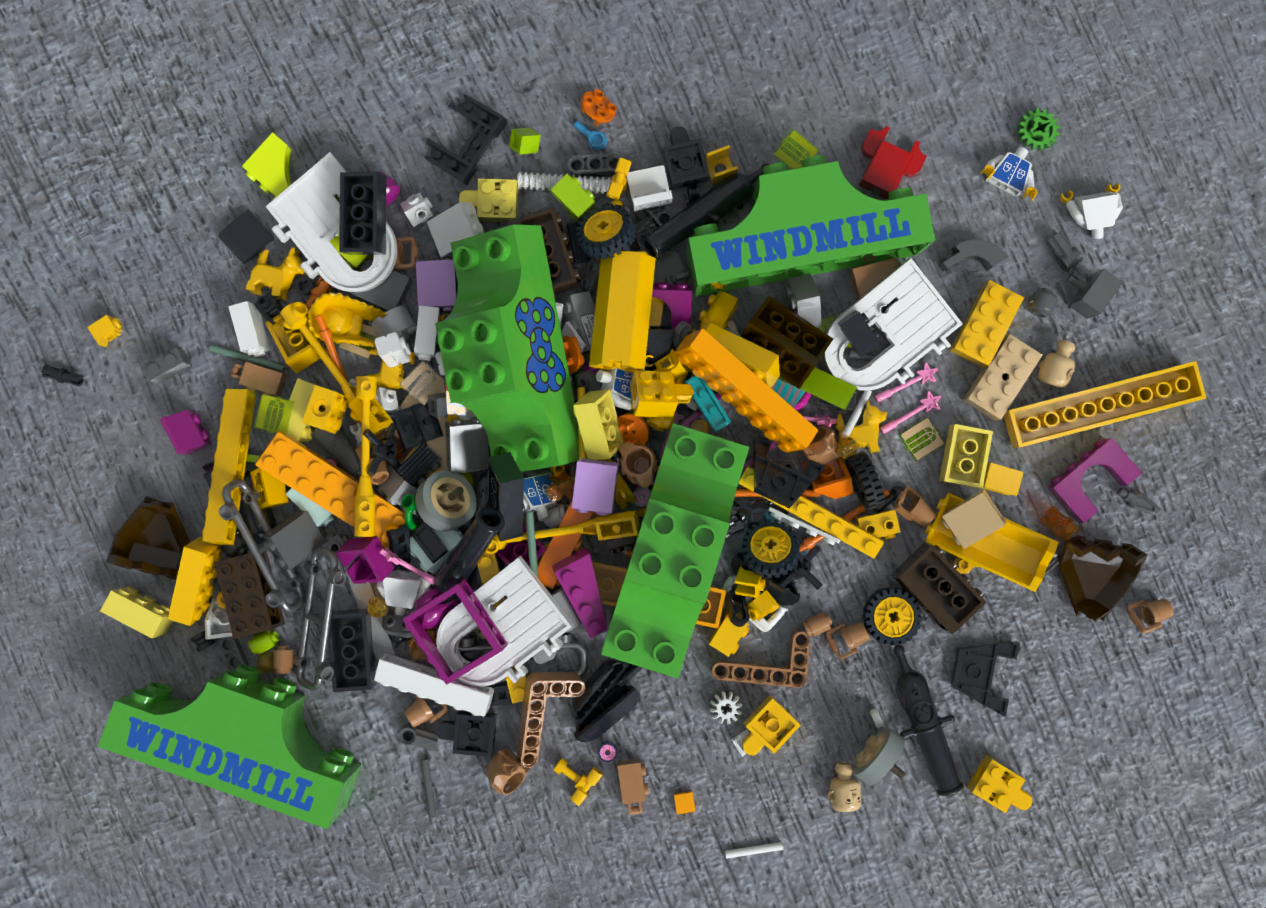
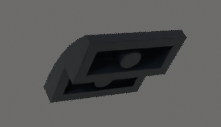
M249 209L233 220L218 235L221 241L243 264L257 256L259 250L274 240V236Z
M428 401L425 404L422 402L390 414L393 423L397 425L396 430L404 450L444 436L438 419L428 414Z

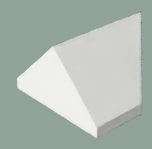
M213 598L205 617V639L233 636L226 609L221 608L217 600Z

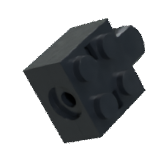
M677 126L673 128L670 132L671 146L663 147V157L671 190L686 187L689 184L691 186L695 183L699 184L709 181L710 174L701 138L690 141L688 132L684 127Z
M459 710L456 714V721H442L437 726L436 734L441 740L454 741L453 754L492 757L495 746L497 714L486 713L483 717L474 716L471 712Z

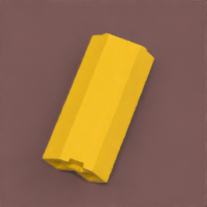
M621 251L620 255L614 253L613 258H610L609 255L607 259L601 258L590 352V367L603 371L617 368L629 373H634V370H645L656 258L649 256L647 252Z
M947 493L945 499H940L936 508L939 509L938 515L934 523H930L925 531L928 534L925 542L933 546L937 545L948 553L1036 592L1043 580L1046 568L1055 554L1058 541L1004 518L1006 520L1005 526L964 549L962 545H958L955 542L952 530L947 529L942 522V519H944L942 517L943 513L964 501V499Z

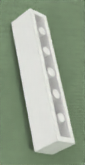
M385 653L379 659L374 681L380 682L383 686H392L398 688L401 692H410L416 694L417 697L429 698L438 704H447L456 710H465L471 712L474 716L483 717L490 708L495 688L488 686L468 685L458 679L446 685L439 678L436 669Z

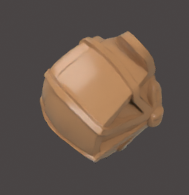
M824 425L815 426L818 432L807 449L801 450L808 460L810 459L821 465L838 459L841 456V452L834 437L835 432Z
M629 442L622 443L619 446L621 454L619 459L621 464L620 471L622 475H625L632 484L639 483L643 488L649 487L652 483L653 475L658 471L655 453L644 445L638 446Z
M510 749L499 750L488 764L487 778L490 786L498 793L508 795L520 787L529 772V768L525 769L519 758Z

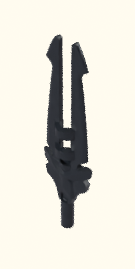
M745 497L744 500L741 498L735 499L739 507L732 505L730 525L726 537L743 531L744 524L746 523L748 528L751 529L753 524H758L761 520L763 521V516L767 509L775 503L767 499L762 500L754 497ZM737 513L740 515L741 520L738 519Z

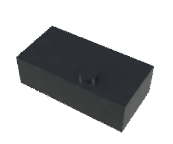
M340 172L339 252L348 255H386V175L379 172Z
M511 452L487 457L488 506L496 508L505 519V527L497 533V537L500 542L523 536V514L526 512L523 503L524 477Z
M370 608L332 611L328 641L330 664L334 670L332 677L333 692L372 690L377 681H374L376 669Z

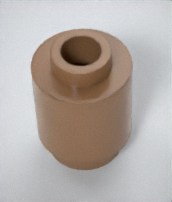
M823 612L807 618L802 624L809 637L812 635L815 637L830 630V625L833 623L828 613L824 615Z
M277 646V650H273L274 674L291 673V668H293V650H289V646Z

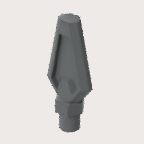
M1120 488L1117 492L1125 501L1129 502L1130 507L1153 515H1157L1160 512V508L1142 492L1133 493L1123 488Z

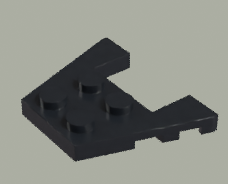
M756 435L754 438V492L790 509L824 470L825 466L809 459L803 474H800L768 459L767 456L773 442Z
M1012 641L958 648L951 687L1006 717L1009 699L990 695L997 656L1017 660L1020 642Z

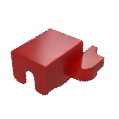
M885 126L880 131L869 130L861 146V152L871 160L859 183V186L866 190H870V188L879 190V196L885 199H889V192L897 189L903 175L906 177L915 176L921 170L927 158L920 151V142L917 140L913 143L910 152L884 141L890 129L888 126Z

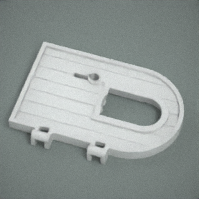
M329 152L266 206L279 223V225L272 228V231L283 243L290 238L308 259L300 266L310 278L314 279L320 274L327 283L337 289L356 293L369 291L383 283L392 272L397 258L396 238L392 228L386 221V255H373L372 265L362 272L353 270L331 244L330 241L335 236H338L340 231V203L335 198V195L340 197V172L347 171L336 157ZM288 226L291 230L284 234L282 230ZM317 262L319 267L313 270L311 266Z
M909 258L832 322L826 332L827 335L833 338V341L824 353L825 363L833 376L856 386V390H875L884 387L894 379H897L903 385L906 383L905 380L907 378L915 376L909 367L931 349L937 355H941L943 349L951 346L946 337L963 323L912 258ZM894 298L898 299L891 306L886 308L884 313H881V308L883 306H887V304L890 303ZM856 310L860 313L864 312L870 321L867 323L869 327L875 324L878 329L885 333L886 339L891 344L865 366L857 369L850 367L846 360L843 359V352L849 341L837 324ZM937 338L941 340L938 345L933 342ZM902 367L905 371L899 375L897 370Z
M521 556L474 592L507 641V647L502 652L457 679L472 686H489L508 676L515 683L519 678L528 673V669L522 664L542 649L550 657L563 646V642L558 637L574 625ZM505 595L508 597V599L502 602L499 606H497L496 608L493 607V604L499 601L502 597H504ZM462 602L444 617L437 632V649L452 672L470 663V661L465 660L461 656L459 643L464 636L477 627V624ZM550 638L553 644L549 645L545 640ZM515 665L514 667L517 669V671L514 672L510 667Z

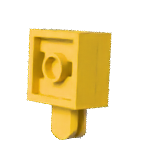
M634 370L630 382L634 416L673 417L678 403L688 404L691 401L694 390L690 384H675L673 372Z
M315 385L301 423L336 434V431L341 428L342 420L349 405L346 397L338 392Z
M769 695L744 722L746 728L751 732L742 741V747L748 755L752 756L756 755L764 746L768 747L775 754L801 725L780 703Z
M985 755L966 786L973 794L1004 813L1007 812L1010 805L1020 810H1027L1032 805L1031 795L1021 789L1025 779L988 755Z

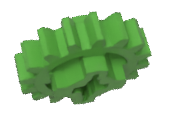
M1036 108L1034 112L1030 110L1021 118L1022 122L1017 125V127L1021 128L1017 131V134L1022 135L1019 142L1025 141L1024 147L1030 145L1031 151L1036 147L1038 151L1043 150V148L1048 149L1051 144L1053 145L1057 141L1055 138L1060 135L1056 130L1061 126L1055 124L1058 118H1052L1053 112L1049 115L1046 114L1047 109H1044L1042 112H1040L1039 108ZM1041 128H1043V129L1040 130V131L1033 132V131L1036 130V129H1041Z

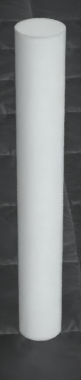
M864 390L841 434L843 438H848L872 393L870 390Z
M782 842L725 850L726 858L778 851L783 850Z

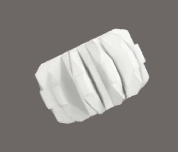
M721 691L722 697L715 694L714 696L717 701H710V704L714 706L710 708V712H715L712 716L713 719L720 717L719 723L721 724L724 719H726L727 724H730V718L737 721L735 714H742L737 709L742 707V703L737 702L739 697H733V692L731 691L728 693V696H726L725 691ZM728 703L730 709L723 711L721 706H726Z

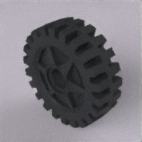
M863 451L847 457L846 464L852 478V485L864 509L869 511L884 505L885 495L881 481L868 454Z

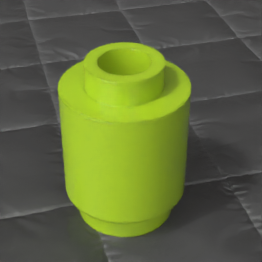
M268 630L253 636L248 641V644L254 654H262L278 646L280 638L275 630Z

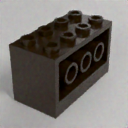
M549 208L509 221V225L541 226L542 234H544L545 250L550 252V255L547 256L550 273L552 270L557 271L556 274H550L554 295L578 288L577 282H580L577 268H572L571 265L574 264L571 249H566V246L569 244L565 231H560L563 225L559 212L555 213L553 208Z
M770 296L767 297L740 336L779 355L780 377L798 389L801 388L833 341L832 337Z
M923 543L891 576L906 592L915 598L922 609L943 631L953 635L987 603L983 599L985 595L978 588L974 589L969 584L971 580L965 574H960L956 570L958 568L952 560H947L943 556L944 552L939 546Z
M265 550L261 554L272 573L267 550ZM252 553L215 562L233 639L272 630L285 624L281 607L273 608L266 603V595L272 590Z

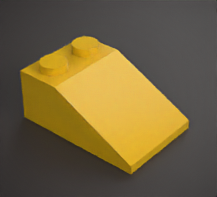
M281 314L273 318L276 322L274 325L269 321L265 322L285 362L296 374L321 359L299 329L292 330L283 325L284 318ZM316 338L325 352L329 354L322 340Z

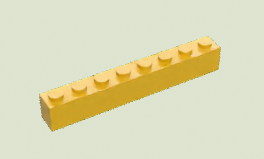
M226 389L223 397V410L220 416V429L217 435V449L214 454L215 462L211 473V488L208 492L209 501L205 511V527L202 531V541L210 544L234 545L237 525L233 518L231 520L221 518L219 508L225 504L222 496L224 486L235 479L244 480L256 394L247 389ZM236 487L231 491V497L238 511L242 494L240 487Z

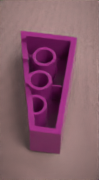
M585 547L552 565V569L591 639L608 630L591 556Z

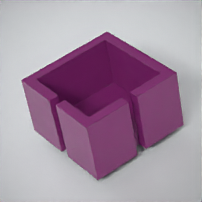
M378 536L349 539L336 552L344 567L357 555L359 556L346 569L353 584L367 583V581L368 583L382 582L394 569L392 562H388L386 557L379 553L384 547Z

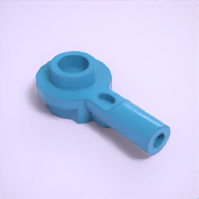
M575 122L574 127L588 138L589 146L593 150L600 151L606 147L607 138L604 133L595 130L591 131L581 122Z

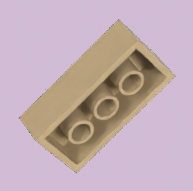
M1011 334L1004 336L990 366L982 369L963 401L992 420H1001L1039 362L1042 354Z

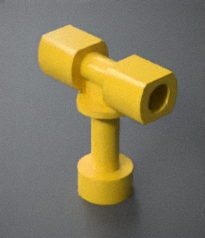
M623 158L618 159L614 171L617 174L611 179L606 194L607 197L619 200L620 195L626 192L627 179L625 176L628 175L632 164L631 161Z
M561 758L553 768V771L558 775L561 772L576 783L574 787L577 789L571 795L570 800L580 806L587 797L589 788L592 785H596L603 772L593 766L587 776L584 774L579 776L567 767L568 762Z

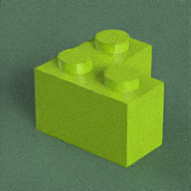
M566 174L551 189V194L565 207L566 212L576 222L582 221L584 215L588 216V211H594L595 197L588 189L584 191L580 187L581 183L575 176L570 177Z

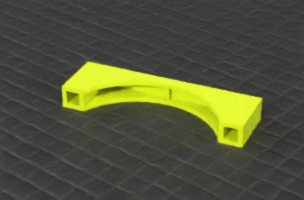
M272 132L242 165L247 170L246 176L253 182L257 179L261 183L259 187L267 194L271 192L275 195L273 200L292 185L289 174L292 149ZM338 235L335 236L330 242L339 252ZM339 252L352 269L357 268L359 271L362 264L366 263L367 259L371 260L373 255H348Z

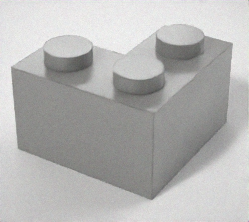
M811 274L788 278L786 294L790 298L794 313L815 327H821L820 295Z
M388 464L386 467L389 478L386 482L377 485L379 487L378 491L386 497L388 502L394 506L396 504L400 505L399 508L405 512V509L401 506L402 498L406 494L414 496L419 486H411L394 467Z

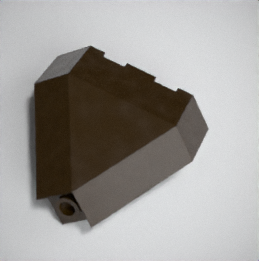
M145 496L115 534L106 563L177 580L183 548L190 541L174 503L162 502Z
M1078 535L1067 540L1058 560V568L1076 617L1083 613L1087 618L1095 622L1099 619L1104 621L1137 579L1148 554L1127 543L1119 546L1113 545L1112 541L1096 538L1095 541L1085 540L1084 536Z

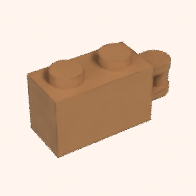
M245 362L244 366L234 363L230 376L240 379L238 384L244 385V389L254 393L257 389L263 391L262 395L274 397V395L281 397L287 378L286 374ZM242 368V374L241 376H239L240 369Z
M640 759L619 761L617 767L623 805L628 804L629 815L642 814V802H645L646 795H649L648 783L643 781V776H646L645 764H641ZM631 803H638L639 806L631 807Z

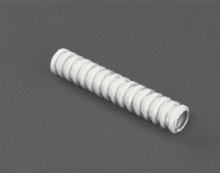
M519 172L517 174L518 189H521V187H524V189L530 188V190L542 188V190L548 189V191H551L564 176L563 174H560V176L554 174L552 176L542 173V175L536 173L534 175V173L528 174L525 172L522 174V172ZM581 175L576 177L584 191L588 189L591 193L595 192V194L607 192L611 182V177H608V179H605V177L599 179L598 176L596 178H593V176H590V178L584 176L582 178Z

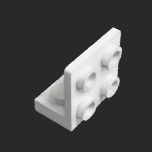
M663 165L628 172L627 181L634 211L672 203L671 190L669 191Z

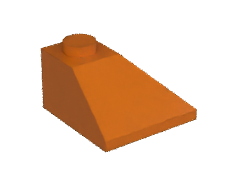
M841 456L824 464V470L811 484L814 492L833 499L853 494L852 478ZM807 462L802 463L804 469H805V466H806V463H807Z

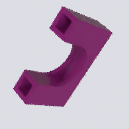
M657 282V284H653L652 297L659 298L667 303L671 310V325L674 330L682 321L690 324L692 285H688L685 282H678L677 284Z
M1101 438L1094 443L1095 447L1091 451L1087 450L1082 453L1077 463L1067 466L1065 468L1066 472L1062 476L1058 475L1050 482L1049 491L1077 523H1085L1098 512V509L1086 497L1081 487L1082 476L1089 467L1093 465L1104 467L1120 486H1128L1142 474L1113 438Z

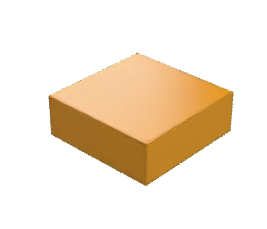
M693 791L674 793L677 814L696 812Z

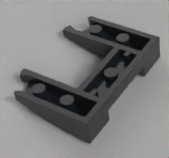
M464 94L465 102L457 107L452 102L449 104V108L477 125L458 155L428 138L426 144L431 146L430 157L425 156L424 158L458 181L468 185L477 171L476 165L494 137H499L507 124V120L501 114Z

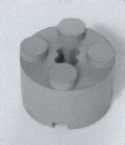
M403 306L387 311L386 316L383 318L379 316L371 324L378 337H386L387 334L396 332L400 338L404 337L406 342L411 339L410 335L417 330L415 322Z

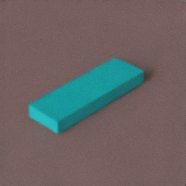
M693 376L683 383L692 386L694 390L692 398L714 433L731 423L713 391L702 378Z

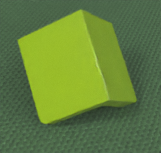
M531 128L511 129L509 148L519 155L537 153L541 135Z

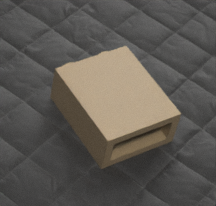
M985 489L945 511L942 516L944 518L942 519L943 524L947 529L952 530L955 542L958 545H962L964 549L1006 524V520Z

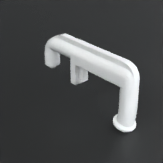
M730 575L725 581L723 589L726 590V594L735 584L736 576L732 577ZM745 596L747 605L753 597ZM779 605L780 608L768 620L764 617L759 621L757 619L753 621L751 618L749 620L761 631L768 632L788 609Z

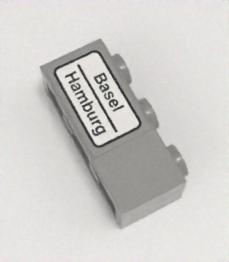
M587 291L569 295L561 301L563 312L566 314L568 322H570L586 344L582 354L591 352L595 307L590 292Z

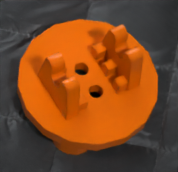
M595 89L594 91L585 92L581 97L580 104L582 108L580 111L582 113L585 112L595 120L594 125L596 127L599 124L611 122L615 117L616 105L611 103L601 90Z
M563 336L569 374L576 373L580 366L584 365V357L581 354L577 338L575 336Z
M629 413L618 417V429L622 433L624 443L629 442L639 446L645 445L648 442L649 428L643 417L634 416V414Z

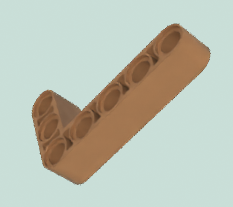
M803 630L793 631L790 637L788 667L716 660L711 665V672L718 680L800 688L805 685L807 680L810 637ZM803 634L805 641L797 644L796 637ZM797 654L803 655V660L800 663L794 662V656ZM718 665H722L725 667V671L722 674H716L715 668ZM738 667L744 669V673L741 676L734 675V671ZM757 669L763 670V675L760 678L753 677V673ZM776 671L782 672V677L779 680L773 679V674ZM795 673L801 674V679L798 682L792 681V676Z
M534 672L527 677L517 745V755L525 768L535 766L538 761L546 697H577L584 693L585 684L577 673Z

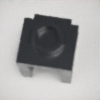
M270 293L259 297L254 304L259 313L272 325L276 322L270 315V312L275 308L281 312L284 308L281 302Z

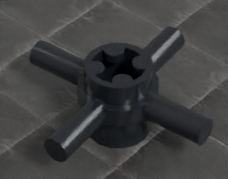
M390 424L384 438H377L369 429L363 431V435L370 441V459H373L367 471L368 475H375L381 461H388L395 469L401 465L394 457L396 454V444L391 440L397 429L396 424Z
M815 545L805 556L799 555L796 566H793L791 571L788 570L787 574L777 585L783 589L792 579L798 580L805 577L818 590L823 584L810 573V561L821 551L820 547ZM798 565L801 567L799 571L795 568Z

